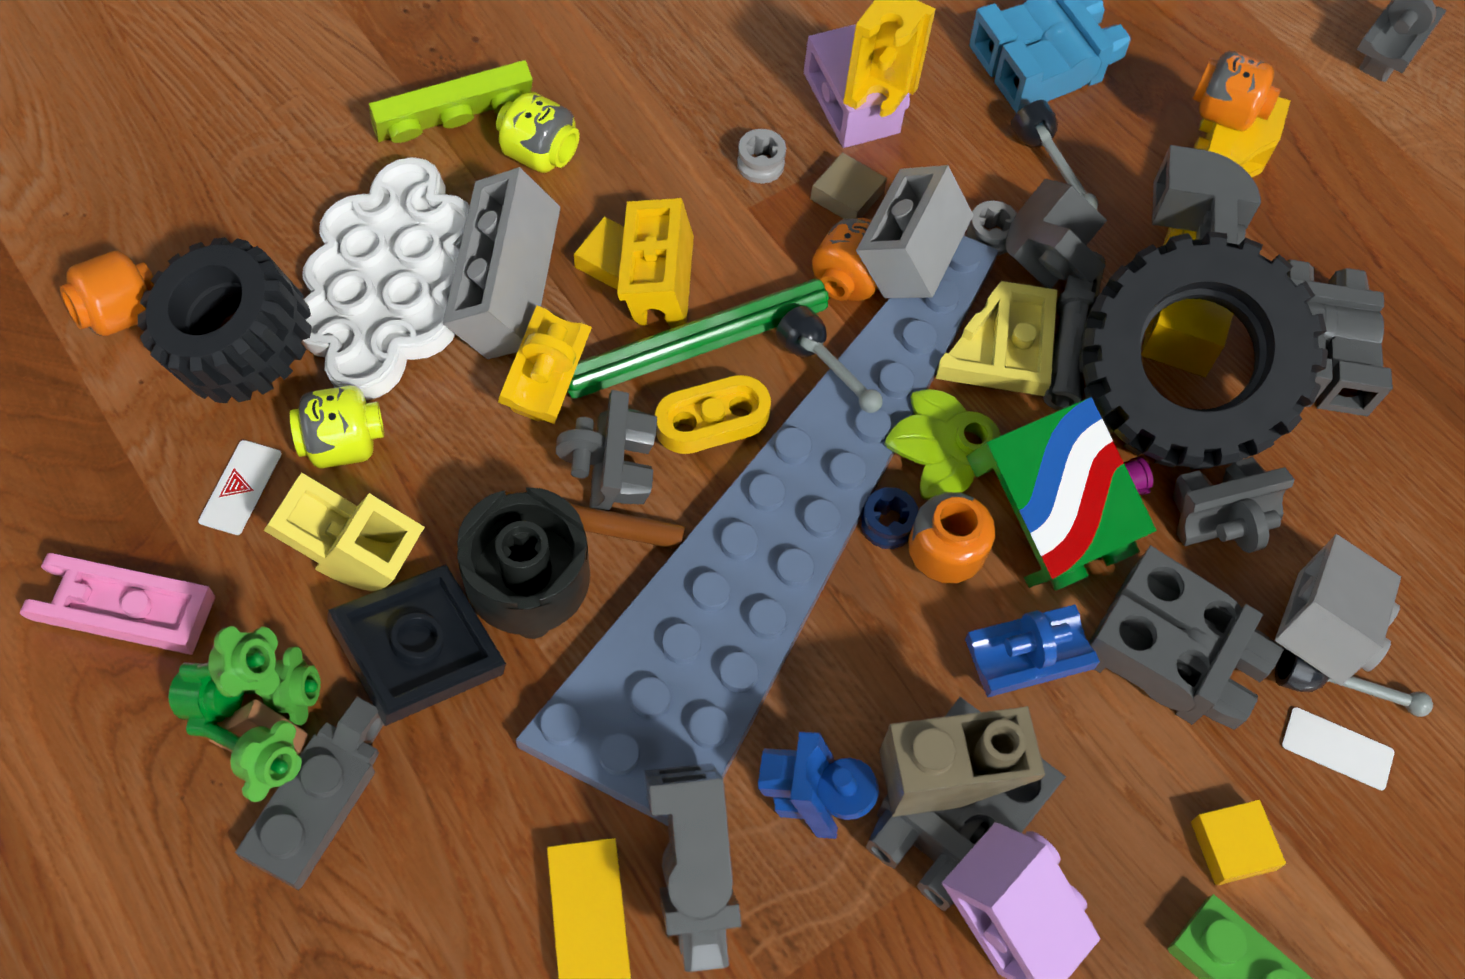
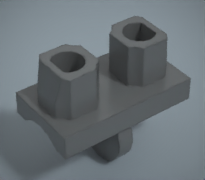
M1391 0L1357 48L1358 51L1366 55L1359 67L1360 70L1381 82H1386L1394 70L1403 74L1447 10L1436 6L1432 0Z
M611 390L608 410L600 413L598 417L597 432L593 431V419L580 417L576 419L575 429L562 432L557 437L556 454L562 460L572 463L571 475L573 477H588L590 465H593L590 508L609 511L614 502L644 505L652 490V466L624 461V450L649 454L656 437L657 416L629 409V393Z
M1253 457L1232 463L1226 468L1222 483L1212 485L1206 475L1199 470L1180 475L1176 480L1172 496L1178 511L1181 513L1176 535L1184 546L1219 537L1223 542L1235 539L1237 545L1247 553L1265 549L1269 541V530L1278 528L1281 525L1284 514L1282 505L1283 495L1288 488L1293 486L1295 479L1285 467L1266 472Z

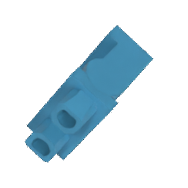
M1027 0L1021 5L1000 11L995 3L978 8L969 47L990 77L995 76V84L1017 113L1031 102L1037 100H1046L1048 102L1075 91L1086 84L1092 86L1102 82L1107 66L1125 57L1130 43V36L1121 24H1114L1101 29L1098 24L1101 23L1105 11L1103 0ZM994 44L993 52H991L989 47ZM1020 79V83L1017 89L1014 82Z

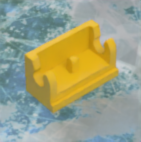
M918 0L873 1L856 23L843 104L857 109L866 102L869 94L880 93L887 99L882 102L879 116L886 117L897 109L908 93L912 95L915 93L919 85L935 8Z
M682 198L628 201L626 205L617 295L620 301H626L632 318L642 326L647 325V310L649 309L662 311L665 314L666 322L671 328L687 323L694 235Z

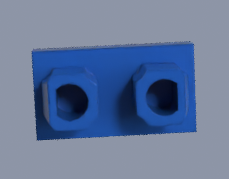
M1076 604L1044 613L1038 610L1028 612L1022 615L1020 619L970 631L965 638L987 698L1093 670L1100 663L1096 651L1090 646L1084 634Z
M799 732L797 750L766 748L763 750L758 789L764 796L774 797V810L779 817L804 819L817 838H837L838 826L832 815L844 820L858 819L869 813L877 802L879 785L871 767L862 760L854 758L835 760L820 733Z

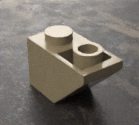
M1028 706L890 724L879 749L892 817L961 808L1040 780L1045 776Z

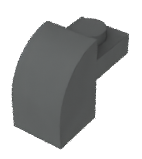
M1170 145L1154 180L1152 225L1196 231V239H1202L1207 232L1227 233V242L1239 245L1245 238V231L1261 204L1260 193L1248 172L1233 160L1211 151Z
M1045 178L1012 221L1006 237V249L1045 288L1051 289L1059 279L1066 280L1069 275L1092 283L1106 264L1087 247V244L1107 220L1072 185Z

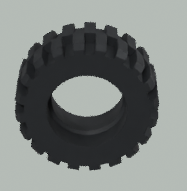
M1207 232L1202 239L1192 240L1190 234L1186 233L1170 237L1165 245L1158 248L1152 244L1136 253L1130 263L1126 266L1121 265L1110 277L1092 306V310L1084 325L1081 336L1083 342L1082 351L1079 355L1080 374L1084 375L1086 387L1083 391L1086 399L1092 397L1109 434L1115 433L1125 442L1123 447L1137 456L1144 454L1155 459L1156 464L1168 467L1185 466L1190 469H1208L1234 463L1259 454L1275 445L1274 441L1282 435L1290 433L1302 420L1300 413L1304 407L1314 403L1321 388L1315 382L1318 372L1326 369L1328 350L1319 348L1318 336L1324 334L1327 330L1323 313L1312 315L1307 303L1315 297L1307 281L1297 286L1286 273L1293 265L1280 254L1270 261L1259 254L1263 244L1246 237L1237 245L1227 242V233ZM1185 299H1201L1216 303L1232 312L1247 329L1254 348V370L1249 383L1230 402L1210 409L1184 408L1163 397L1148 380L1141 361V344L1145 330L1156 314L1175 302Z

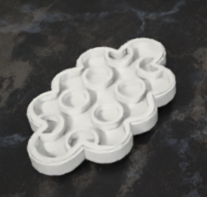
M411 157L392 162L376 175L369 194L352 195L335 202L325 212L320 221L319 234L325 245L317 249L307 259L303 267V279L311 292L303 299L309 305L311 316L306 321L312 326L310 338L302 340V344L314 355L325 357V371L334 387L357 386L363 392L366 400L376 399L388 393L400 381L407 360L429 358L443 351L455 336L454 332L443 325V319L470 206L458 196L446 194V187L435 165L425 159Z

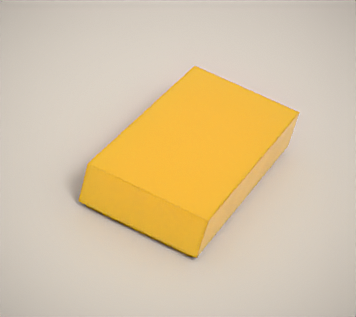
M616 838L547 847L559 979H631Z

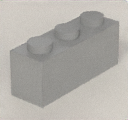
M520 167L475 181L443 319V325L486 359L518 352L536 305L541 307L561 208Z

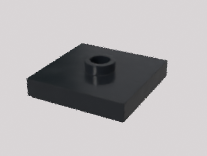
M446 564L328 610L327 622L371 702L376 706L385 726L504 674L506 662Z

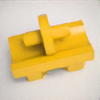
M536 305L500 393L498 403L510 407L514 413L535 421L545 420L555 424L592 327L583 323L563 320L553 315L547 309Z

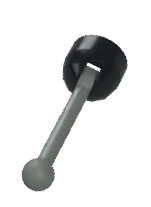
M1037 100L1024 106L1014 115L1010 123L1018 138L1027 146H1043L1067 184L1072 185L1097 210L1098 199L1095 195L1086 193L1052 140L1058 129V121L1047 101Z
M796 307L782 318L776 329V338L789 352L799 357H809L816 354L859 397V405L863 411L874 413L881 408L883 403L881 394L874 389H867L823 345L827 338L826 326L810 307Z
M1283 647L1284 650L1275 667V681L1277 685L1297 692L1311 693L1322 688L1327 682L1338 684ZM1354 676L1342 685L1406 706L1408 712L1417 717L1426 716L1433 709L1431 697L1421 691L1407 694Z

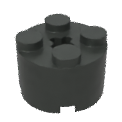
M526 487L527 492L507 495L505 490L482 499L464 518L459 528L457 540L458 565L468 600L475 612L485 622L501 631L519 634L527 639H536L567 621L582 605L590 584L587 537L578 512L561 496L542 488Z

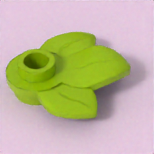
M932 389L912 392L911 405L915 415L901 420L891 430L885 439V446L902 457L925 465L920 481L921 498L929 500L931 497L944 492H965L971 486L975 477L966 456L984 443L1001 436L999 428L986 415L979 412L966 411L954 396L946 392ZM964 432L974 433L981 439L982 444L970 443L965 438Z

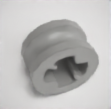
M754 129L747 132L740 139L738 146L737 166L741 175L751 182L760 184L770 183L778 179L783 173L785 166L784 159L787 149L785 141L772 130ZM752 154H756L758 157L754 158Z
M995 200L985 201L977 205L972 211L973 217L968 225L966 237L999 250L997 256L1008 252L1006 249V237L1017 212L1006 203ZM984 226H985L986 228H988V229H991V228H994V229L988 231V230L984 229Z

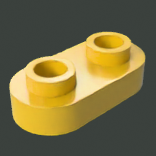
M736 375L673 392L664 397L656 408V436L665 448L680 454L695 453L754 436L763 430L768 422L771 406L769 391L763 383L753 377ZM740 408L748 411L749 414L739 417L732 414L731 411ZM680 424H688L694 429L683 432L678 431L675 427Z

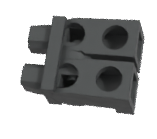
M1288 260L1293 267L1286 274L1297 286L1307 281L1315 294V297L1307 302L1312 315L1323 313L1327 332L1318 336L1319 348L1328 350L1326 369L1318 372L1315 382L1321 386L1316 396L1317 409L1368 417L1393 389L1391 368L1383 367L1382 340L1384 320L1380 311L1384 308V292L1369 290L1365 271L1349 268L1338 270L1327 284L1314 282V267L1310 265V262ZM1343 387L1358 390L1357 395L1354 397H1344L1338 394Z
M1151 545L1130 570L1107 609V613L1089 640L1090 646L1096 651L1100 661L1094 669L1095 671L1101 673L1104 668L1111 670L1142 688L1159 704L1177 710L1175 715L1191 725L1205 715L1233 730L1237 729L1249 718L1258 701L1257 694L1230 679L1234 669L1237 668L1256 681L1261 682L1276 666L1284 650L1283 647L1256 629L1263 616L1261 612L1247 604L1241 608L1231 596Z
M959 697L945 717L980 713V711L962 697ZM1042 759L1045 776L1040 780L961 808L892 817L887 794L876 815L879 817V820L866 848L885 865L893 869L896 868L913 845L934 861V864L919 882L917 888L922 895L945 911L954 902L942 885V882L995 822L1022 833L1066 776Z
M712 763L644 770L646 794L651 815H667L670 843L666 847L662 858V869L667 887L659 888L661 910L667 936L678 935L679 949L683 955L685 972L729 967L726 929L741 927L739 903L732 890L733 880L723 777Z

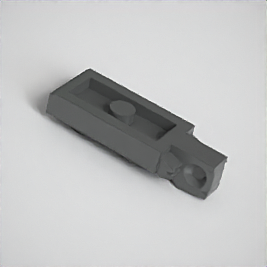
M356 697L339 720L337 727L326 722L319 730L318 735L314 734L300 755L302 765L297 776L293 780L279 786L235 853L242 860L296 890L302 888L376 773L372 766L379 755V751L371 746L384 725L376 706Z

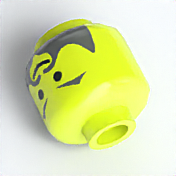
M531 91L521 94L513 102L508 101L505 103L496 119V129L499 131V144L502 152L506 156L540 173L549 172L556 166L559 168L564 167L573 157L579 143L580 134L579 130L575 128L576 123L573 113L536 92Z
M354 385L307 392L301 397L299 408L290 410V424L296 452L299 457L308 456L311 463L317 468L364 462L373 453V439L384 437L379 403H367L361 389Z

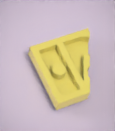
M1001 281L988 297L983 310L976 313L964 328L959 341L949 353L946 352L940 359L936 371V379L1044 396L1046 390L1051 385L1057 290Z

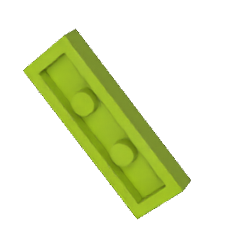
M526 60L369 103L371 124L378 142L389 139L394 143L407 142L420 136L423 132L422 130L441 124L445 128L459 127L470 122L474 115L494 110L498 114L505 103L508 101L513 102L521 94L531 92L533 79Z

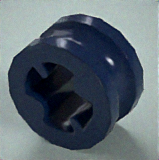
M885 487L872 493L866 501L861 517V530L865 538L873 545L883 549H895L905 545L908 542L918 514V506L914 498L906 491L891 487ZM890 510L899 513V521H893L888 527L879 522L880 515H886Z

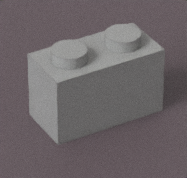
M949 166L899 169L856 249L884 298H933L973 217V213Z
M1335 534L1298 573L1275 641L1342 686L1360 668L1366 672L1374 669L1387 654L1391 645V640L1386 638L1387 630L1400 610V605L1395 602L1401 576L1338 534Z

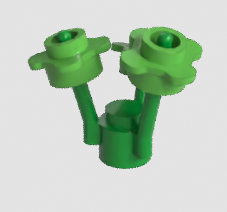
M230 626L221 629L216 634L214 647L210 652L207 663L185 662L181 664L179 672L170 685L169 704L171 710L178 718L188 720L186 726L188 735L207 737L232 750L231 769L234 775L246 781L242 788V794L248 800L258 802L266 797L269 789L279 787L293 780L300 771L302 759L297 755L293 744V739L296 735L295 726L281 720L276 722L271 729L264 726L254 727L240 737L216 725L217 722H222L225 717L232 716L234 711L240 709L244 694H258L262 696L264 705L277 713H289L292 723L303 725L308 718V706H313L319 698L321 681L318 670L314 665H308L304 661L299 647H288L284 652L283 660H276L274 651L277 649L278 640L271 629L261 627L255 629L253 633H241L236 627Z

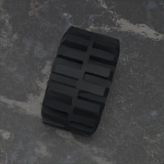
M224 237L213 238L209 246H205L202 242L189 246V253L183 256L177 253L168 260L171 265L164 272L158 270L150 280L154 286L151 291L144 292L140 302L146 310L138 314V327L144 331L140 336L143 346L151 352L150 355L196 395L204 399L209 396L214 402L227 403L232 396L237 402L251 400L252 392L258 390L263 395L274 389L272 382L281 376L285 380L293 372L289 367L294 359L301 360L306 351L301 342L310 338L312 326L306 321L311 316L309 305L303 300L304 295L265 251L258 246L253 248L246 240L237 238L230 243ZM236 312L225 325L217 329L228 316Z

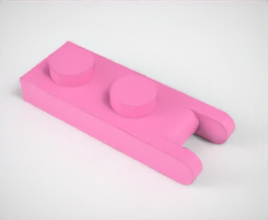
M48 553L41 565L42 569L63 577L51 604L31 599L25 600L20 614L36 622L192 655L215 600V595L209 586Z

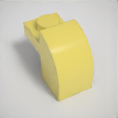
M301 472L263 531L318 562L315 570L355 588L378 591L388 586L395 579L425 527L370 493L356 506Z

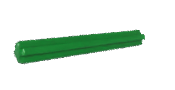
M811 279L580 360L567 393L571 398L577 399L771 330L778 326L779 322L789 311L799 306H808L815 313L824 311L828 307V292L820 279Z

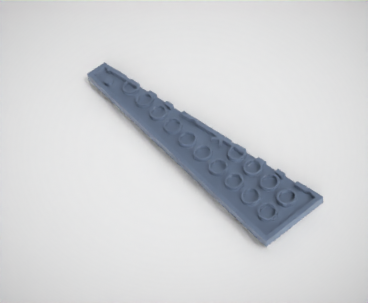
M963 235L933 298H889L838 359L867 389H874L881 394L883 399L881 408L874 413L863 411L859 405V397L829 369L517 737L516 743L519 749L667 826V815H651L646 794L644 770L712 763L724 778L864 512V506L868 497L874 493L895 453L885 446V439L901 420L915 415L911 405L912 392L929 389L936 375L940 359L946 352L948 353L995 263L999 250Z

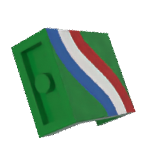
M1092 397L992 439L966 456L976 478L993 470L995 471L1041 569L1024 577L1028 588L1047 581L1051 582L1054 591L1064 588L1089 576L1084 565L1097 558L1102 557L1107 567L1141 552L1136 540L1157 531Z

